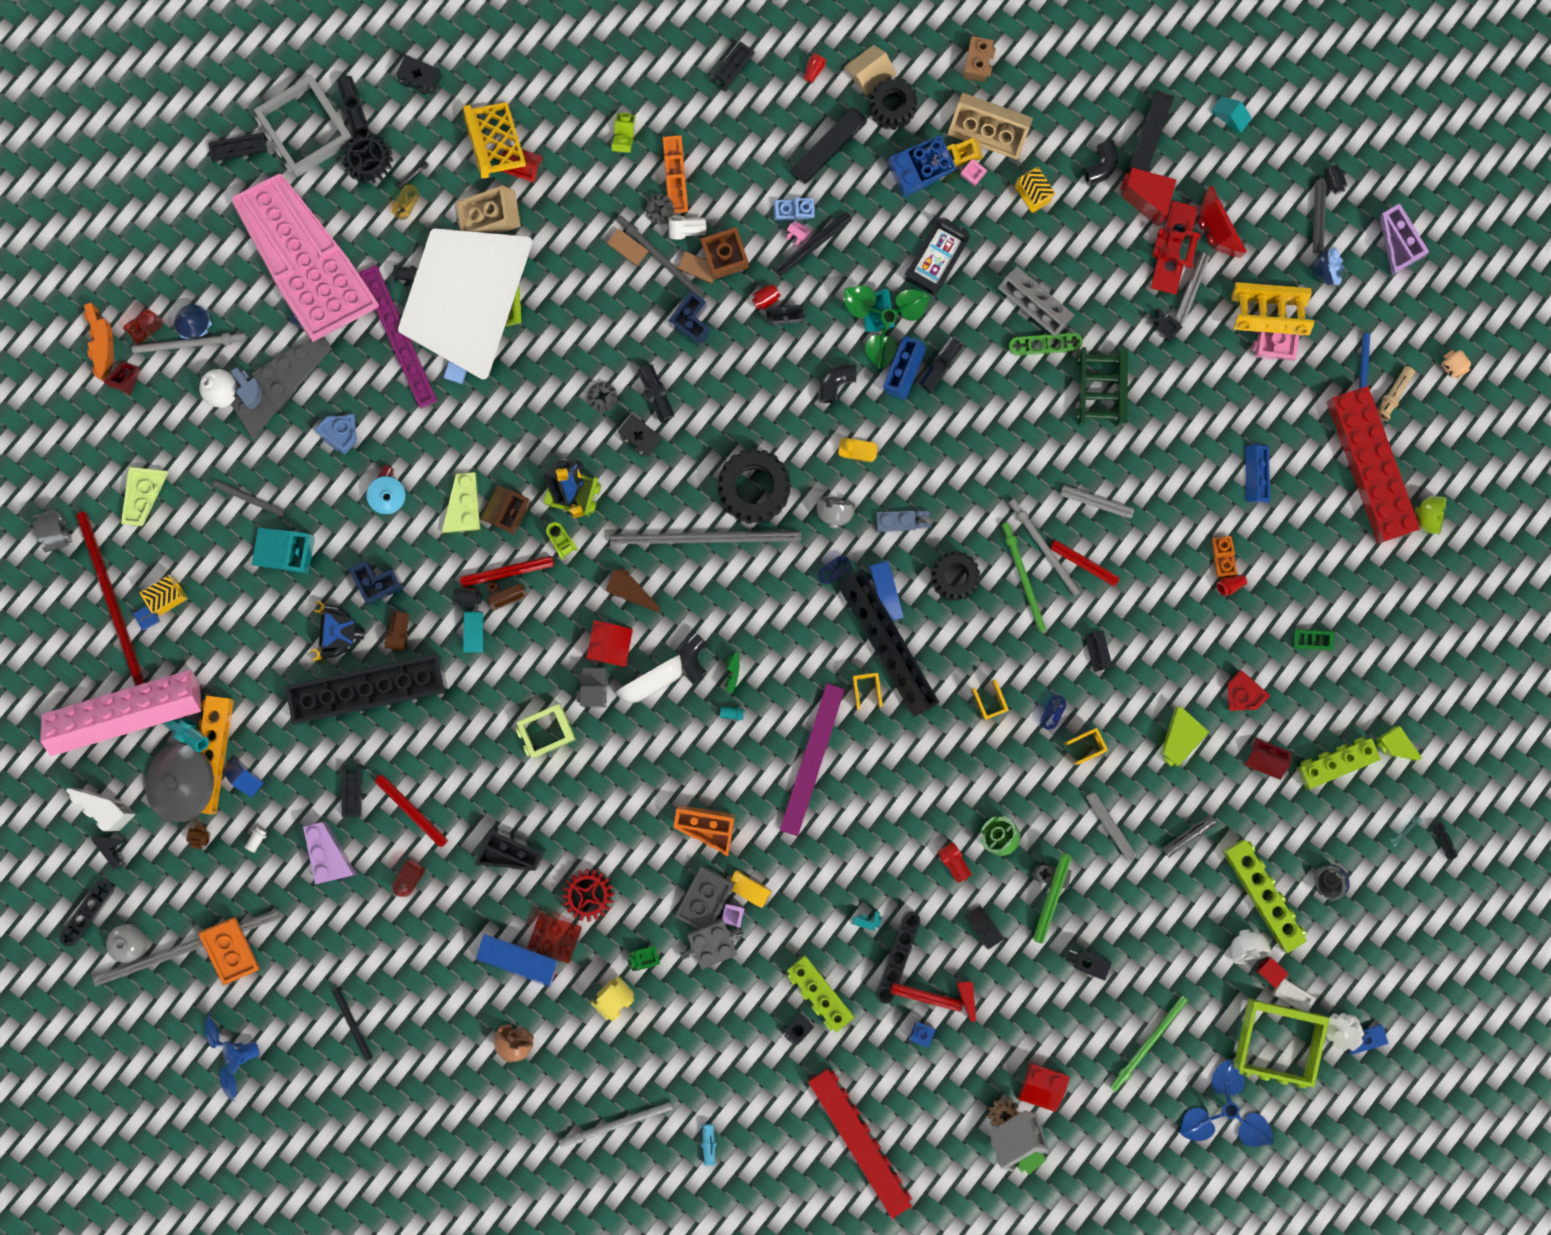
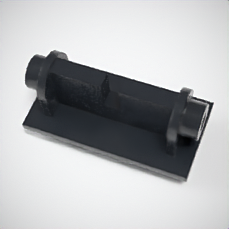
M804 305L767 307V325L802 324V322H805Z
M1104 631L1085 635L1094 672L1113 668Z

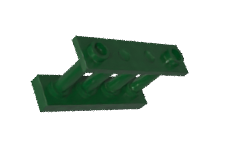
M1082 347L1080 353H1077L1076 363L1079 364V409H1076V420H1079V426H1083L1085 419H1113L1116 421V427H1124L1127 424L1128 348H1120L1115 356L1086 355V347ZM1086 363H1114V365H1117V372L1114 374H1086ZM1086 381L1114 382V384H1117V391H1114V393L1086 392ZM1086 400L1114 401V403H1117V410H1114V412L1085 411Z

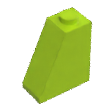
M1181 706L1174 709L1160 753L1164 757L1162 760L1170 767L1172 765L1178 767L1209 733Z

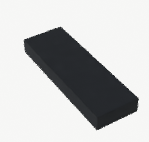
M264 132L208 142L212 162L268 152Z

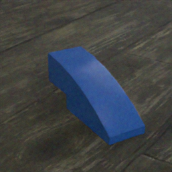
M886 561L870 566L869 569L875 591L892 621L904 618L889 562Z

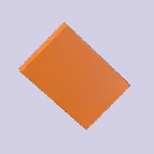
M232 917L198 933L223 985L260 969L236 917Z

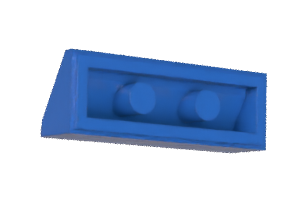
M1257 444L1246 446V501L1249 503H1269V446Z

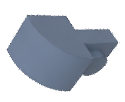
M236 367L231 373L242 386L236 390V393L244 404L252 410L261 401V384L255 378L251 379L245 370L241 371Z

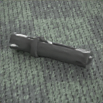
M1209 814L1197 824H1192L1190 829L1162 847V849L1170 858L1196 838H1201L1203 833L1217 824Z

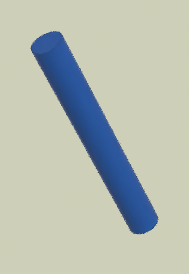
M1363 333L1359 389L1367 386L1370 333Z

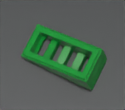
M1294 630V649L1333 651L1334 631ZM1300 634H1304V645H1300ZM1308 634H1312V644H1311V645H1307V644H1308ZM1316 635H1320L1319 646H1315ZM1324 635L1328 636L1327 646H1323Z

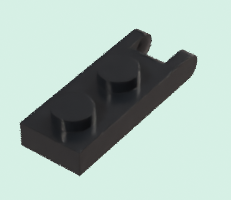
M739 41L713 75L710 82L714 84L717 79H720L725 83L722 91L727 92L753 58L755 51Z
M343 764L341 817H362L363 764H358V772H348V765Z

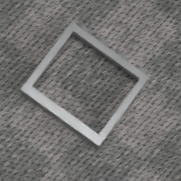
M312 74L254 109L257 114L255 117L260 127L264 126L266 128V137L270 143L275 142L277 145L274 148L280 158L284 157L287 162L284 165L290 173L294 172L297 177L343 150V148H346L348 146L347 141L354 142ZM312 88L341 133V136L295 164L265 116Z

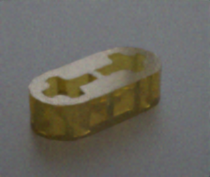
M405 186L396 199L392 212L397 219H407L417 204L420 194L415 186ZM413 191V193H414L415 196H414V197L410 196L409 199H408V196H407L406 193H407V192L411 193V192ZM403 206H404V210H405L406 212H405V213H402V212H401L400 215H399V212H398L397 209H398V208L402 209Z

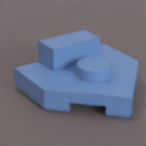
M354 414L336 417L327 416L314 430L316 434L322 437L326 444L344 455L357 442Z

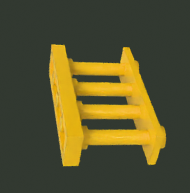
M1236 282L1231 297L1232 301H1240L1241 314L1237 315L1234 330L1310 336L1314 320H1306L1305 307H1307L1312 295L1311 288ZM1248 302L1259 303L1260 316L1249 315ZM1267 304H1278L1279 317H1268ZM1286 305L1297 306L1298 319L1286 317Z

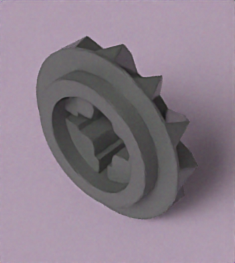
M664 194L652 195L647 200V205L644 208L647 213L646 217L652 223L658 225L669 222V217L674 214V205L671 199ZM656 205L664 206L663 209H661V214L654 213V211L657 209Z
M600 382L590 387L587 399L589 405L594 410L607 412L616 405L618 395L612 384ZM599 390H601L603 394H608V396L605 397L606 404H604V402L601 399H597L600 393Z

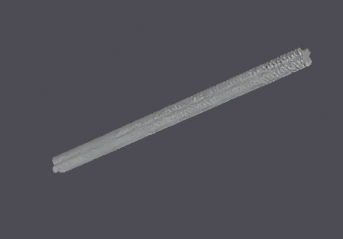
M742 531L739 534L738 532H732V534L731 532H727V534L726 532L725 534L724 532H720V534L719 532H715V534L714 532L713 534L712 532H708V534L707 532L706 534L705 532L703 534L702 532L701 534L700 532H696V534L695 532L694 534L693 532L691 534L687 532V534L682 533V535L681 533H677V535L676 533H670V535L669 533H665V535L664 533L663 535L662 533H658V535L657 533L656 535L654 533L653 535L652 533L651 535L650 533H646V535L645 533L644 535H640V533L636 535L634 533L633 535L632 533V535L627 534V536L626 534H622V536L621 534L620 536L619 534H615V536L610 534L611 545H619V543L662 544L663 542V544H674L675 542L676 544L681 542L712 543V541L713 543H724V541L725 543H731V541L743 542V540L744 542H755V540L756 542H762V540L763 542H767V540L768 542L769 540L771 542H774V540L775 542H779V540L780 542L781 540L782 542H786V540L787 542L788 540L793 541V539L794 541L801 540L800 531H782V533L781 531H775V533L774 531H770V533L769 531H763V533L762 531H758V533L757 531L756 533L755 531H751V533L750 531L746 533Z
M275 909L271 913L264 914V916L262 914V917L259 915L255 919L248 920V922L245 920L243 923H239L242 931L246 932L281 919L279 909L278 911ZM200 937L195 939V941L185 942L181 946H174V948H169L165 952L161 951L158 954L151 955V957L148 956L144 959L142 958V960L139 959L128 965L125 964L114 970L111 969L100 975L93 976L94 985L98 986L108 981L110 982V980H115L117 977L131 974V972L145 969L147 966L150 967L161 963V961L164 962L191 952V950L200 949L204 945Z

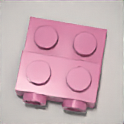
M1255 331V333H1258V338L1254 340L1252 346L1255 357L1272 360L1275 358L1296 360L1299 335Z

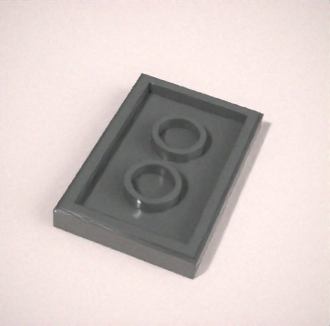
M701 865L674 917L696 929L715 922L735 882Z

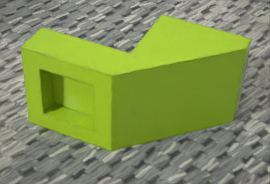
M626 112L617 113L612 151L631 153L636 115Z

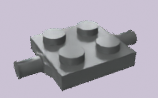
M723 918L687 933L691 949L680 952L682 960L694 956L703 970L738 955L734 947V939L744 935L743 930L740 927L730 932Z

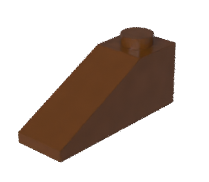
M621 568L619 571H613L605 590L607 593L660 614V607L635 579L630 576L629 571Z

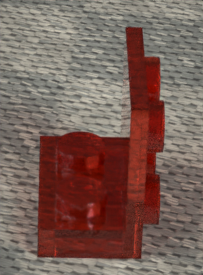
M540 912L527 949L554 960L570 963L582 927Z

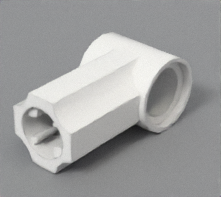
M669 217V238L671 239L706 235L705 218Z

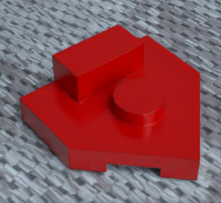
M1241 669L1228 682L1229 711L1257 710L1270 697V694Z

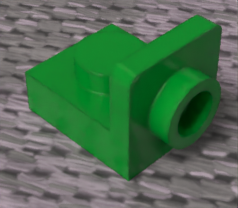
M656 945L628 952L627 962L632 971L660 965Z

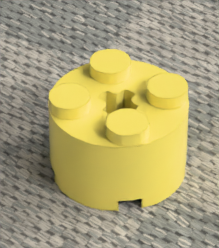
M618 975L615 977L616 981L610 980L596 994L599 997L596 1001L592 999L590 1002L606 1020L610 1019L612 1022L620 1015L619 1011L624 1006L626 1008L629 1007L635 1000V992Z

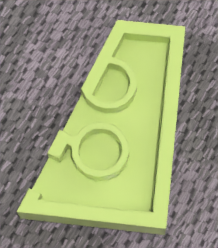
M129 467L121 524L143 526L169 472Z

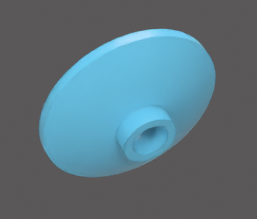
M389 476L379 477L369 485L367 501L376 512L391 514L402 507L405 501V490L397 479ZM386 493L390 495L388 500L383 499V495Z

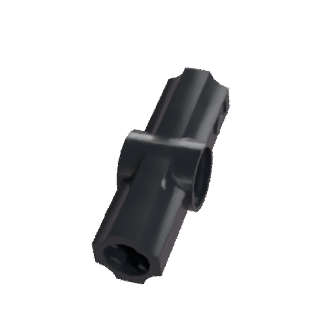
M342 76L336 81L353 134L366 133L369 127L353 77ZM351 103H357L355 107L349 108Z
M949 337L918 385L932 393L962 349L963 344L957 339ZM943 361L946 367L940 369L936 366V362Z
M653 364L645 365L638 369V374L645 387V393L650 404L653 405L659 422H666L675 417L667 399L666 390L663 383L660 382Z

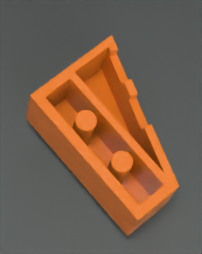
M678 805L673 828L728 856L735 814Z

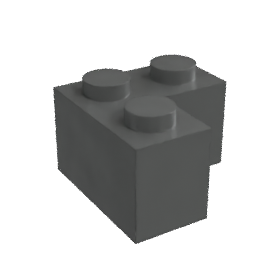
M582 668V673H579V684H582V686H580V691H577V702L583 708H607V669Z

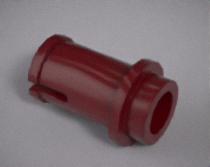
M384 464L383 467H380L381 471L377 478L383 476L391 477V475H394V469Z

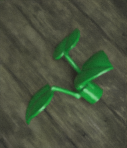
M855 286L844 290L845 305L853 316L865 318L870 310L879 314V320L884 324L881 337L878 335L871 336L865 344L866 355L878 369L884 368L891 362L897 349L896 341L893 337H884L889 324H893L896 321L897 313L900 311L901 316L905 320L915 321L919 319L925 312L930 299L927 293L919 290L902 291L895 299V303L899 307L895 311L893 309L881 311L872 308L876 303V295L871 288Z

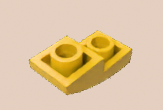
M736 870L731 878V881L735 882L732 889L733 892L763 908L772 892L769 888L759 881L752 880L739 870Z

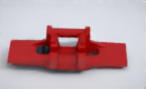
M1172 201L1165 230L1163 228L1158 230L1152 254L1153 257L1157 258V264L1150 289L1176 295L1183 267L1193 268L1194 264L1192 261L1197 241L1201 237V234L1193 232L1198 207ZM1184 238L1190 239L1185 261L1180 259L1179 254ZM1167 261L1174 263L1175 268L1173 271L1165 269L1164 266Z

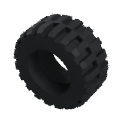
M751 448V451H746L745 449L737 455H732L730 460L724 463L718 479V494L721 504L725 507L727 513L730 516L733 515L736 520L745 521L747 524H761L763 521H770L774 516H778L786 506L790 496V476L784 463L780 462L776 455H771L766 450L757 451V448ZM747 470H761L770 477L772 491L765 501L758 504H750L739 497L736 491V483L739 476Z

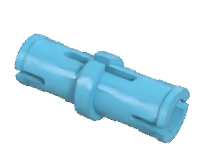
M702 1124L703 1142L701 1147L703 1148V1165H716L715 1147L717 1142L714 1141V1124Z

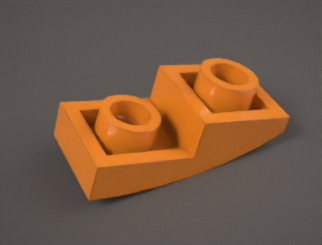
M1232 537L1212 538L1217 579L1237 576Z

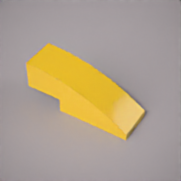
M975 138L957 145L951 144L947 146L956 168L969 164L972 159L977 161L984 158L979 141Z

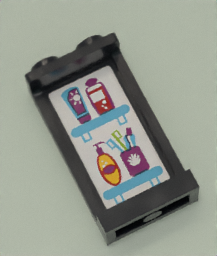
M938 217L915 259L905 272L903 279L936 298L971 236L968 234L969 232L962 227L957 228L952 225V222L947 218L941 219Z

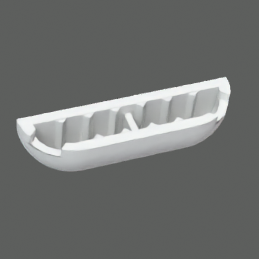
M680 655L625 685L616 692V695L623 701L635 703L676 681L683 673Z

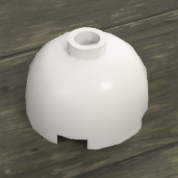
M222 369L208 371L202 377L199 385L200 395L203 400L214 407L220 408L229 406L235 400L233 396L236 388L239 389L238 381L233 374Z
M1246 929L1240 931L1239 936L1232 941L1231 956L1235 964L1249 963L1248 960L1258 958L1259 961L1271 955V948L1268 940L1262 934Z

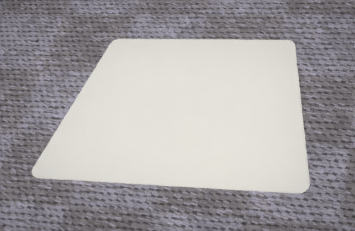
M432 229L398 327L399 332L480 379H486L489 376L532 246V239L525 236Z

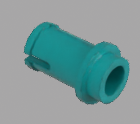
M721 706L720 718L734 719L739 722V720L744 718V709H741V707Z

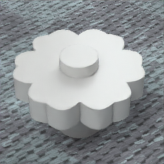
M1344 1013L1340 1016L1332 1014L1329 1017L1326 1032L1327 1039L1333 1041L1336 1048H1340L1343 1051L1349 1048L1355 1051L1363 1043L1362 1037L1364 1032L1359 1020L1353 1015H1346Z

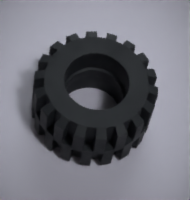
M889 77L886 78V82L881 80L879 86L876 85L871 93L870 114H873L872 119L874 122L878 121L877 125L880 127L882 124L885 125L884 129L888 130L889 127H892V130H896L898 126L900 129L904 128V125H908L911 119L914 118L918 99L915 89L912 90L910 83L905 84V79L899 81L898 77H894V80H891ZM887 97H898L904 103V107L898 111H890L885 108L882 101Z
M947 552V554L942 555L934 564L931 573V584L934 586L935 592L939 593L942 598L945 597L950 601H960V599L967 598L976 590L980 582L978 563H975L974 558L967 556L965 552ZM956 565L965 571L967 578L962 586L953 587L946 582L944 573L949 566Z

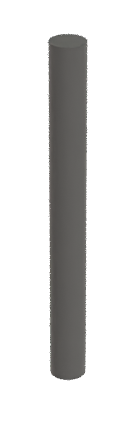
M218 480L213 482L212 486L281 517L285 514V510Z

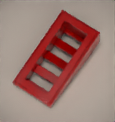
M971 980L957 981L956 985L968 1018L971 1022H975L973 982Z

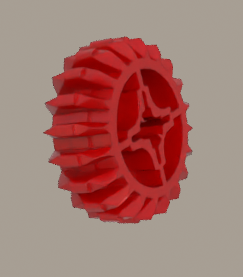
M589 869L585 870V875L579 870L578 878L575 874L571 875L574 880L573 882L566 880L570 887H563V890L568 892V894L562 895V898H568V901L564 902L563 905L567 906L570 904L571 907L567 912L569 913L574 910L573 918L581 914L580 921H583L584 917L587 916V921L590 922L592 915L595 920H598L599 916L597 913L604 917L606 914L603 909L610 911L611 908L607 903H614V900L609 899V896H614L615 893L608 891V889L613 888V885L607 886L605 884L610 879L606 878L603 881L604 873H600L597 877V870H593L592 875H590ZM583 879L595 880L589 888H584L577 884ZM599 884L604 891L603 901L596 895V889ZM573 890H576L581 896L578 906H576L573 900ZM592 890L594 899L589 898L584 902V891ZM588 902L600 906L594 911L582 910Z

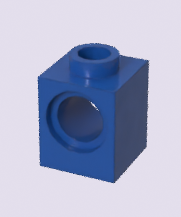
M916 1020L909 1039L929 1048L936 1029Z

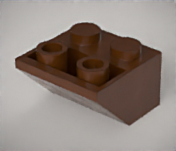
M497 485L480 520L515 536L532 502L527 497Z

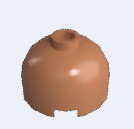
M502 1025L498 1028L494 1038L495 1051L506 1062L521 1061L529 1055L533 1047L534 1037L524 1028H521V1031L513 1029L512 1025Z

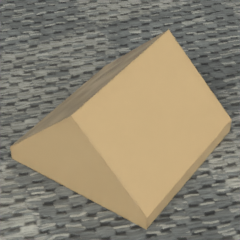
M875 45L844 67L866 97L873 92L876 85L879 86L881 80L886 82V78H893L896 75L887 53Z

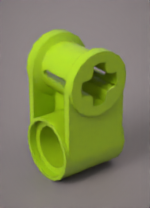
M553 522L547 526L546 533L562 560L572 551L578 550L561 524ZM553 527H559L561 530L560 534L556 537L551 535Z

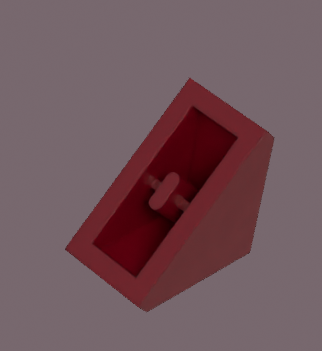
M123 361L104 380V384L114 390L130 395L139 375L140 367Z

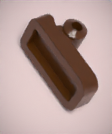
M496 583L488 585V591L491 596L487 600L492 610H498L527 596L523 584H517L501 592Z

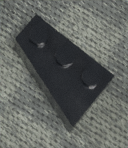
M493 826L486 836L475 865L536 871L540 867L547 849Z

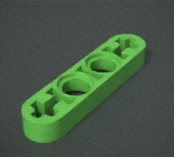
M1077 333L1058 334L1056 337L1053 335L1016 337L1010 341L1008 349L1015 356L1075 352L1082 346L1083 339ZM1063 338H1065V342H1070L1072 338L1078 341L1075 347L1070 343L1065 345L1066 348H1063ZM1057 339L1060 342V347L1057 349L1052 348L1050 340ZM1038 340L1041 343V348L1034 350L1031 347L1032 341ZM1025 341H1028V351H1026V347H1021L1019 351L1012 347L1015 345V342H1018L1019 345H1025Z

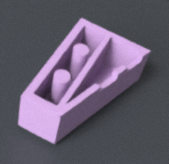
M1400 204L1380 216L1391 275L1401 271L1429 253Z
M327 822L303 827L315 884L358 875Z

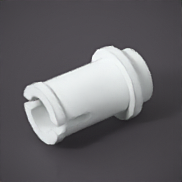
M258 826L252 830L253 834L244 846L247 850L254 853L263 838L267 837V831Z

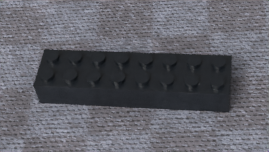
M439 654L285 686L291 721L294 725L448 693L442 658Z

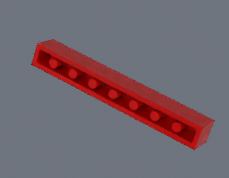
M826 1068L810 1078L808 1083L893 1219L912 1207L910 1200L913 1198L907 1189L903 1190L900 1186L902 1180L897 1172L892 1173L890 1170L891 1162L886 1155L882 1156L879 1152L881 1146L876 1138L871 1139L868 1134L871 1130L865 1121H860L858 1117L860 1112L856 1105H851L847 1100L850 1097L844 1087H839L837 1083L839 1078L835 1071L832 1070L830 1072Z

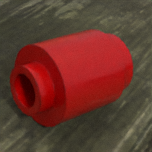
M774 284L766 285L753 294L752 302L757 309L761 308L764 310L777 302L781 295Z

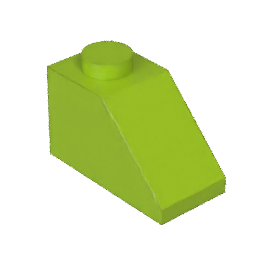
M1400 726L1391 728L1375 739L1378 743V749L1382 754H1386V756L1411 761L1422 759Z

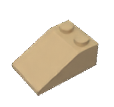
M503 185L456 202L460 231L495 234L520 227L515 190Z

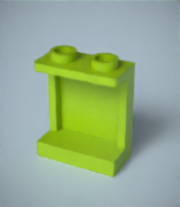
M582 475L584 485L578 492L576 501L582 507L583 516L590 517V514L595 511L597 502H594L596 494L599 495L602 484L599 483V479L596 477L591 478ZM547 488L544 499L545 506L570 512L567 505L554 503Z

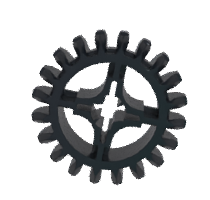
M367 132L366 137H363L361 133L359 134V139L352 137L353 143L347 141L349 148H343L346 154L342 155V159L345 160L342 165L346 168V173L350 174L352 179L357 178L359 183L364 179L365 184H368L370 179L373 183H376L375 178L382 180V174L388 175L386 169H392L389 163L393 162L391 157L393 153L389 149V144L384 143L385 140L382 137L378 139L377 134L371 137L370 133ZM376 147L381 150V160L375 156ZM354 157L360 161L359 170L354 167Z

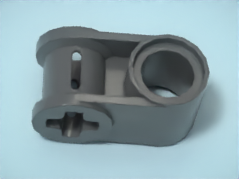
M1037 865L1032 871L1033 878L1038 882L1051 884L1057 867ZM1068 869L1062 887L1064 889L1069 887L1072 870ZM1039 872H1046V876L1039 875Z

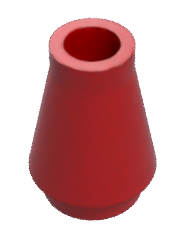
M813 53L812 57H809L803 79L813 84L825 68L827 60Z
M1243 574L1222 578L1217 582V589L1222 596H1230L1244 585H1247V579Z

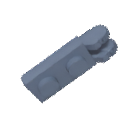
M930 511L876 513L877 532L915 531L916 529L931 528V523L928 522L915 523V517L930 516Z

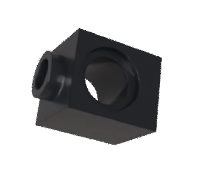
M799 1012L784 1029L786 1033L785 1038L792 1044L796 1042L799 1045L813 1030L814 1025ZM795 1025L803 1027V1032L800 1035L792 1032V1028Z

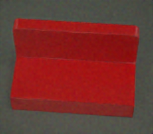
M522 149L526 166L501 172L534 183L538 167L543 161V156ZM504 150L501 156L505 157L508 151ZM512 154L508 160L515 162L520 161V158Z

